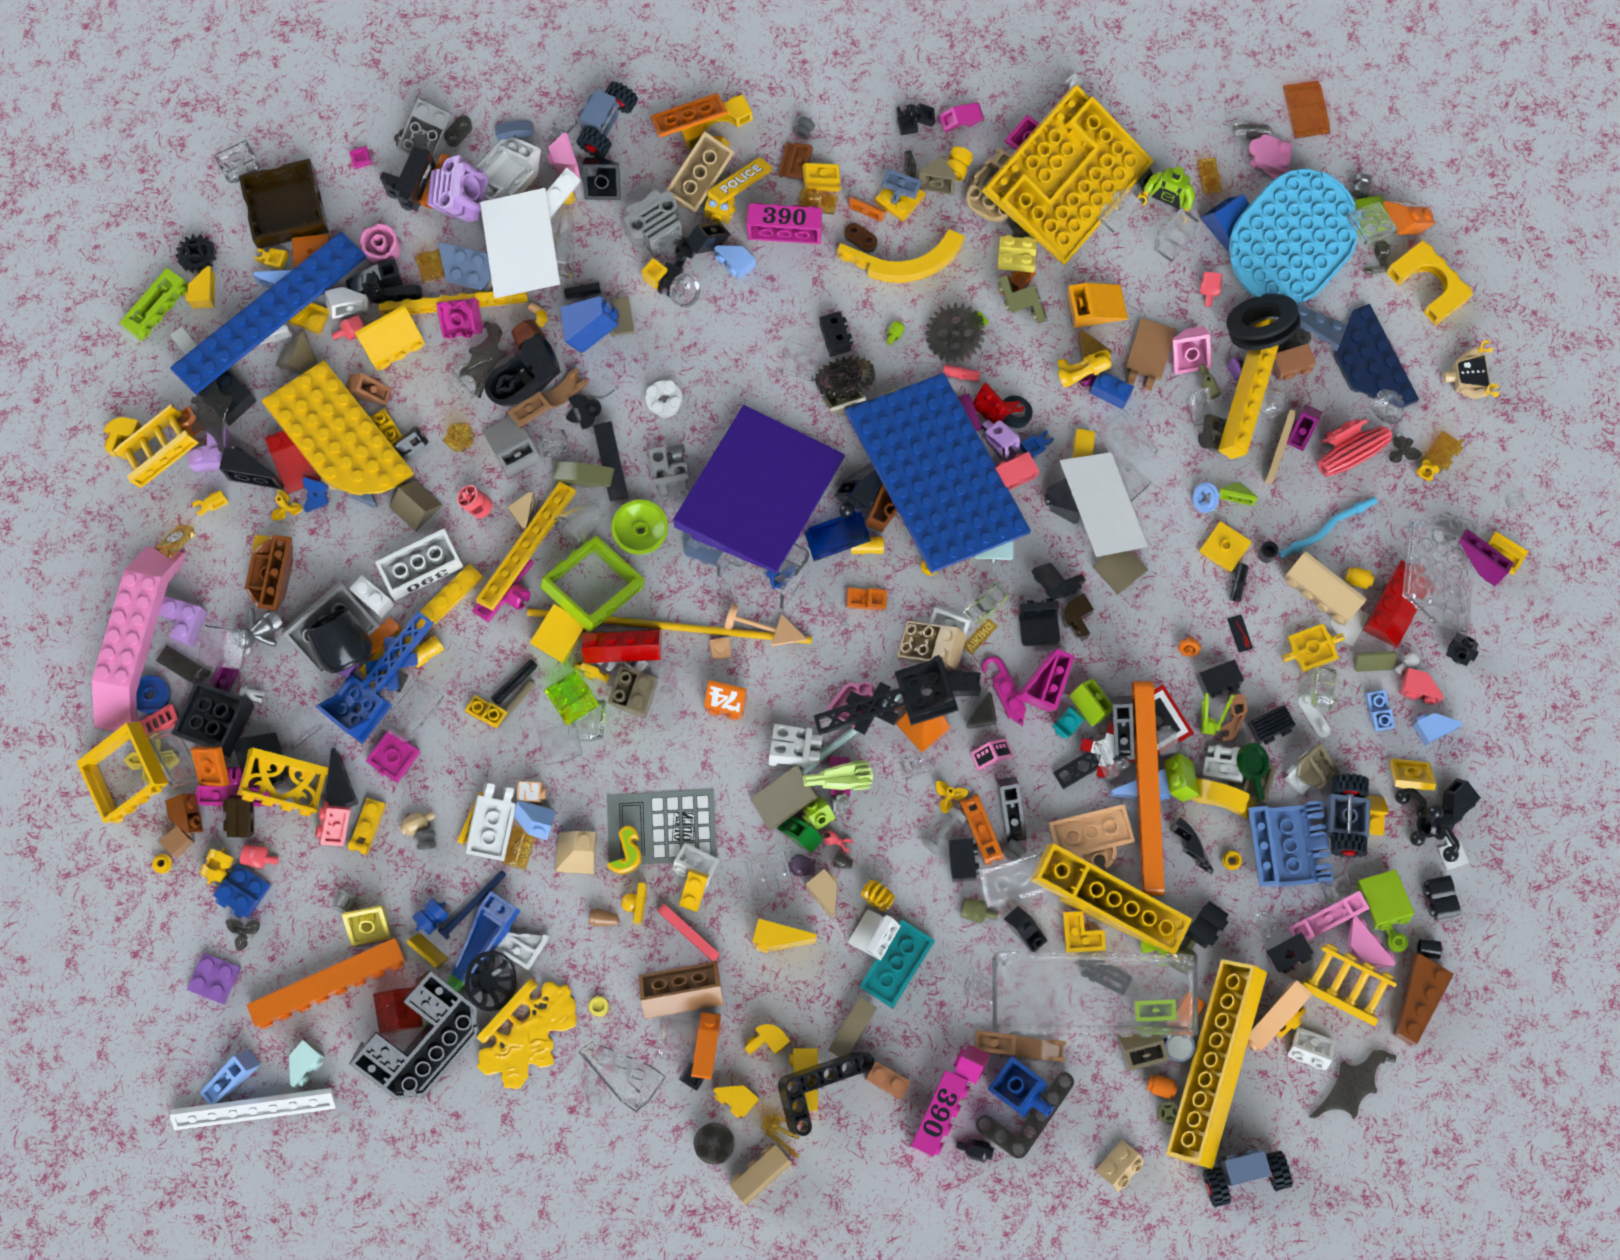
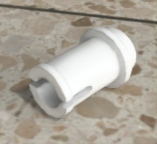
M249 686L241 687L240 697L261 704L264 701V698L257 697V695L265 697V691L250 689Z

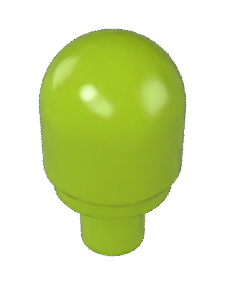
M895 321L889 327L886 340L888 345H892L895 340L897 341L901 338L905 330L902 322Z

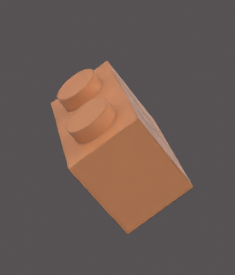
M1309 344L1276 353L1272 368L1278 381L1283 379L1288 381L1296 375L1311 373L1316 365V360Z
M877 1061L866 1078V1081L900 1101L911 1081Z

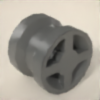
M800 117L798 125L793 128V132L802 139H808L810 131H813L815 128V124L809 118Z
M424 830L415 833L418 839L417 849L426 850L437 847L434 841V836L436 835L434 830Z
M1011 839L1008 848L1004 849L1002 853L1011 861L1019 864L1021 855L1025 854L1027 849Z

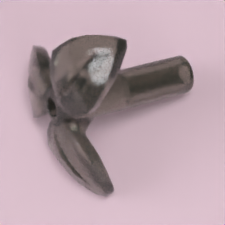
M1398 432L1394 437L1393 445L1399 450L1391 451L1389 459L1391 462L1398 463L1402 461V455H1405L1408 460H1414L1419 458L1422 453L1416 448H1410L1413 440L1411 438L1406 439L1401 432Z
M237 919L226 920L228 930L233 934H239L235 939V947L238 951L245 949L249 943L246 934L255 935L260 928V922L256 920L249 921L245 928H243L242 922Z

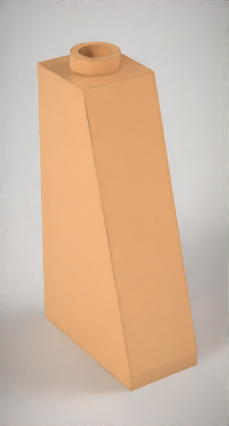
M1297 980L1290 983L1252 1026L1247 1046L1253 1051L1263 1050L1311 997L1312 993Z

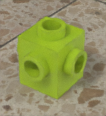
M819 796L802 809L805 814L802 816L805 823L812 825L816 831L836 819L822 796Z

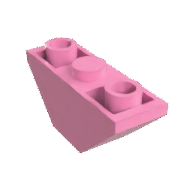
M1357 916L1350 919L1347 949L1352 955L1357 957V961L1362 964L1366 961L1376 967L1383 968L1394 966L1396 964L1394 956L1389 950H1385L1380 945L1381 941L1374 933H1370L1367 929V923Z

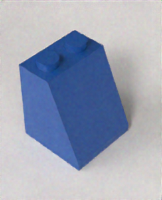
M1244 194L1228 197L1200 216L1204 224L1228 253L1233 227L1240 215L1250 205Z
M602 296L560 307L564 342L579 353L588 350L618 326V309Z

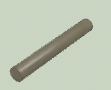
M529 680L504 709L507 711V714L499 727L535 686L532 681Z

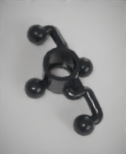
M1414 788L1398 790L1395 793V800L1399 804H1407L1411 796L1419 803L1416 808V815L1418 817L1416 826L1418 831L1411 833L1410 842L1414 846H1421L1425 843L1426 838L1435 837L1438 840H1443L1447 837L1452 846L1444 849L1443 857L1447 862H1455L1459 857L1460 843L1453 833L1454 818L1451 812L1443 809L1439 804H1432L1428 808L1426 799Z

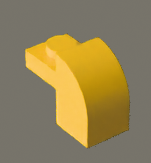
M126 417L111 420L103 430L109 437L104 444L105 451L110 456L118 457L113 452V449L142 427L140 422Z
M763 1024L755 1028L759 1036L756 1038L754 1035L745 1042L747 1046L744 1049L751 1055L766 1043L772 1052L777 1055L791 1041L779 1027L772 1024Z

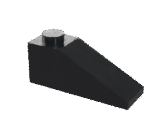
M1112 696L1115 760L1135 759L1132 696Z
M334 747L330 753L326 786L328 798H325V800L328 801L330 806L350 808L359 803L340 753Z
M1010 777L996 780L1007 842L1011 839L1015 841L1027 839L1020 785L1017 778Z

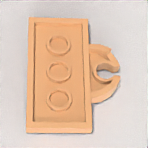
M1125 804L1048 823L1054 844L1096 867L1098 866L1094 863V858L1101 856L1105 860L1103 866L1105 870L1116 859V847L1135 843Z

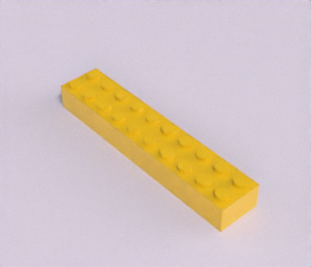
M1221 959L1166 1155L1179 1161L1213 1170L1267 976L1266 971L1255 965Z

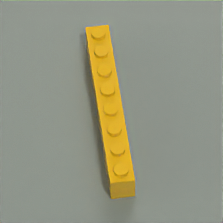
M1269 318L1255 324V327L1269 325L1274 320ZM1279 345L1268 349L1247 351L1218 448L1219 452L1231 460L1248 453Z

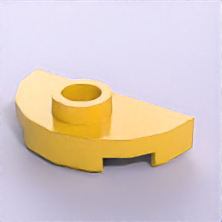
M576 662L573 667L574 670L583 673L582 676L590 680L596 678L606 683L609 682V674L601 672L595 666L584 662L582 664Z
M1302 1006L1276 1035L1282 1038L1291 1028L1295 1030L1302 1023L1300 1018L1307 1009Z

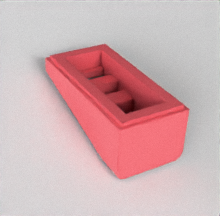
M170 704L140 722L149 738L151 735L156 736L175 727L179 714L176 707ZM169 713H170L171 718H172L170 721H169V719H168V717H167V714H169ZM161 717L164 718L165 724H162ZM154 720L157 721L159 726L158 728L155 727L153 722ZM148 723L152 728L151 732L148 731V728L146 726V724Z

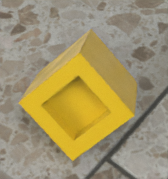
M652 258L641 270L643 281L657 290L659 287L658 282L667 273V268Z

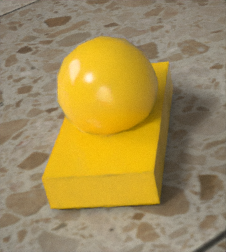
M639 882L637 895L628 893L621 900L623 910L629 913L634 912L633 923L635 925L643 924L648 888L645 883Z

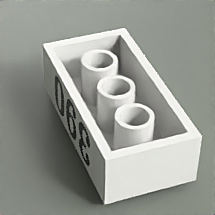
M445 529L375 562L390 595L395 601L464 567Z

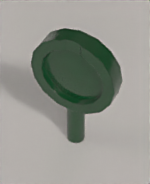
M1248 743L1241 746L1238 751L1237 766L1244 778L1253 780L1257 800H1263L1265 797L1261 778L1265 777L1268 772L1269 758L1266 750L1260 744Z

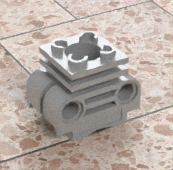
M656 189L649 193L644 200L633 203L626 208L628 215L622 218L625 223L626 236L635 247L642 248L647 246L648 251H651L653 257L663 254L667 248L677 245L683 238L677 202L669 190L660 194Z

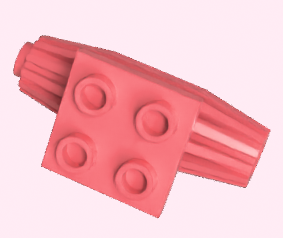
M1357 418L1343 423L1336 430L1333 429L1325 434L1326 437L1320 441L1322 444L1329 442L1334 448L1317 462L1322 475L1329 477L1344 472L1374 456L1391 442V430L1381 425L1361 432V426L1368 421L1367 419L1359 421Z

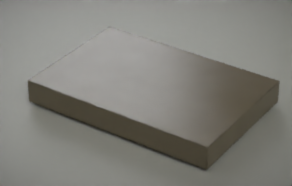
M798 765L750 798L770 831L818 798L812 786H804L803 776L805 775Z

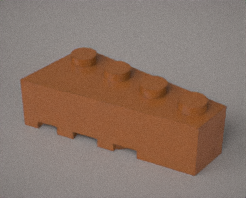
M883 484L864 525L881 533L898 512Z
M1419 953L1412 955L1410 971L1407 975L1401 1009L1398 1013L1393 1034L1411 1046L1418 1044L1454 973Z

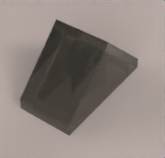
M988 692L966 723L968 729L996 725L997 717L993 696L990 692Z

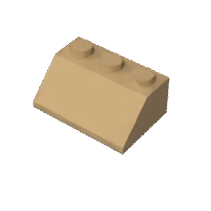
M770 1144L761 1152L764 1156L758 1161L756 1158L753 1159L746 1166L748 1170L743 1175L739 1172L731 1179L733 1184L730 1187L744 1205H748L792 1165V1162L777 1145L772 1147Z

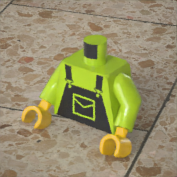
M1179 166L1174 169L1168 167L1164 172L1160 171L1149 178L1143 188L1144 192L1139 193L1136 202L1140 197H1143L1145 201L1142 206L1147 203L1148 194L1151 193L1150 196L1180 210L1184 208L1177 216V221L1181 219V215H1184L1186 218L1184 223H1186L1190 219L1188 211L1191 210L1195 199V192L1190 184L1191 178L1184 174V169Z

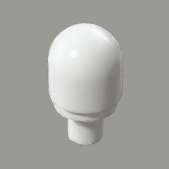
M1416 653L1406 654L1399 661L1400 665L1395 668L1396 672L1401 674L1408 668L1414 669L1420 662L1419 656Z

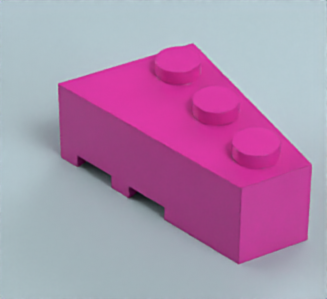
M1060 649L1049 652L1014 698L1046 712L1057 710L1075 656Z

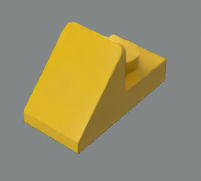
M1368 795L1364 798L1370 799L1369 835L1383 836L1385 815L1389 813L1384 797Z

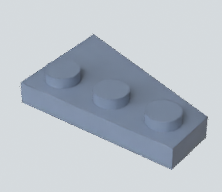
M1297 304L1301 319L1300 327L1307 332H1314L1318 335L1317 339L1322 342L1326 340L1332 344L1331 348L1337 351L1347 325L1339 320H1334L1322 313H1317Z

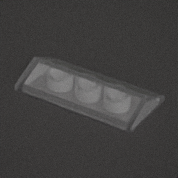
M1043 852L978 870L987 907L1048 891L1030 880Z

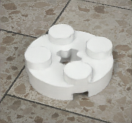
M662 380L655 382L647 388L645 401L648 410L652 414L654 413L661 418H668L679 411L683 403V397L680 388L673 381ZM665 395L669 397L666 403H663V401H659L661 396Z

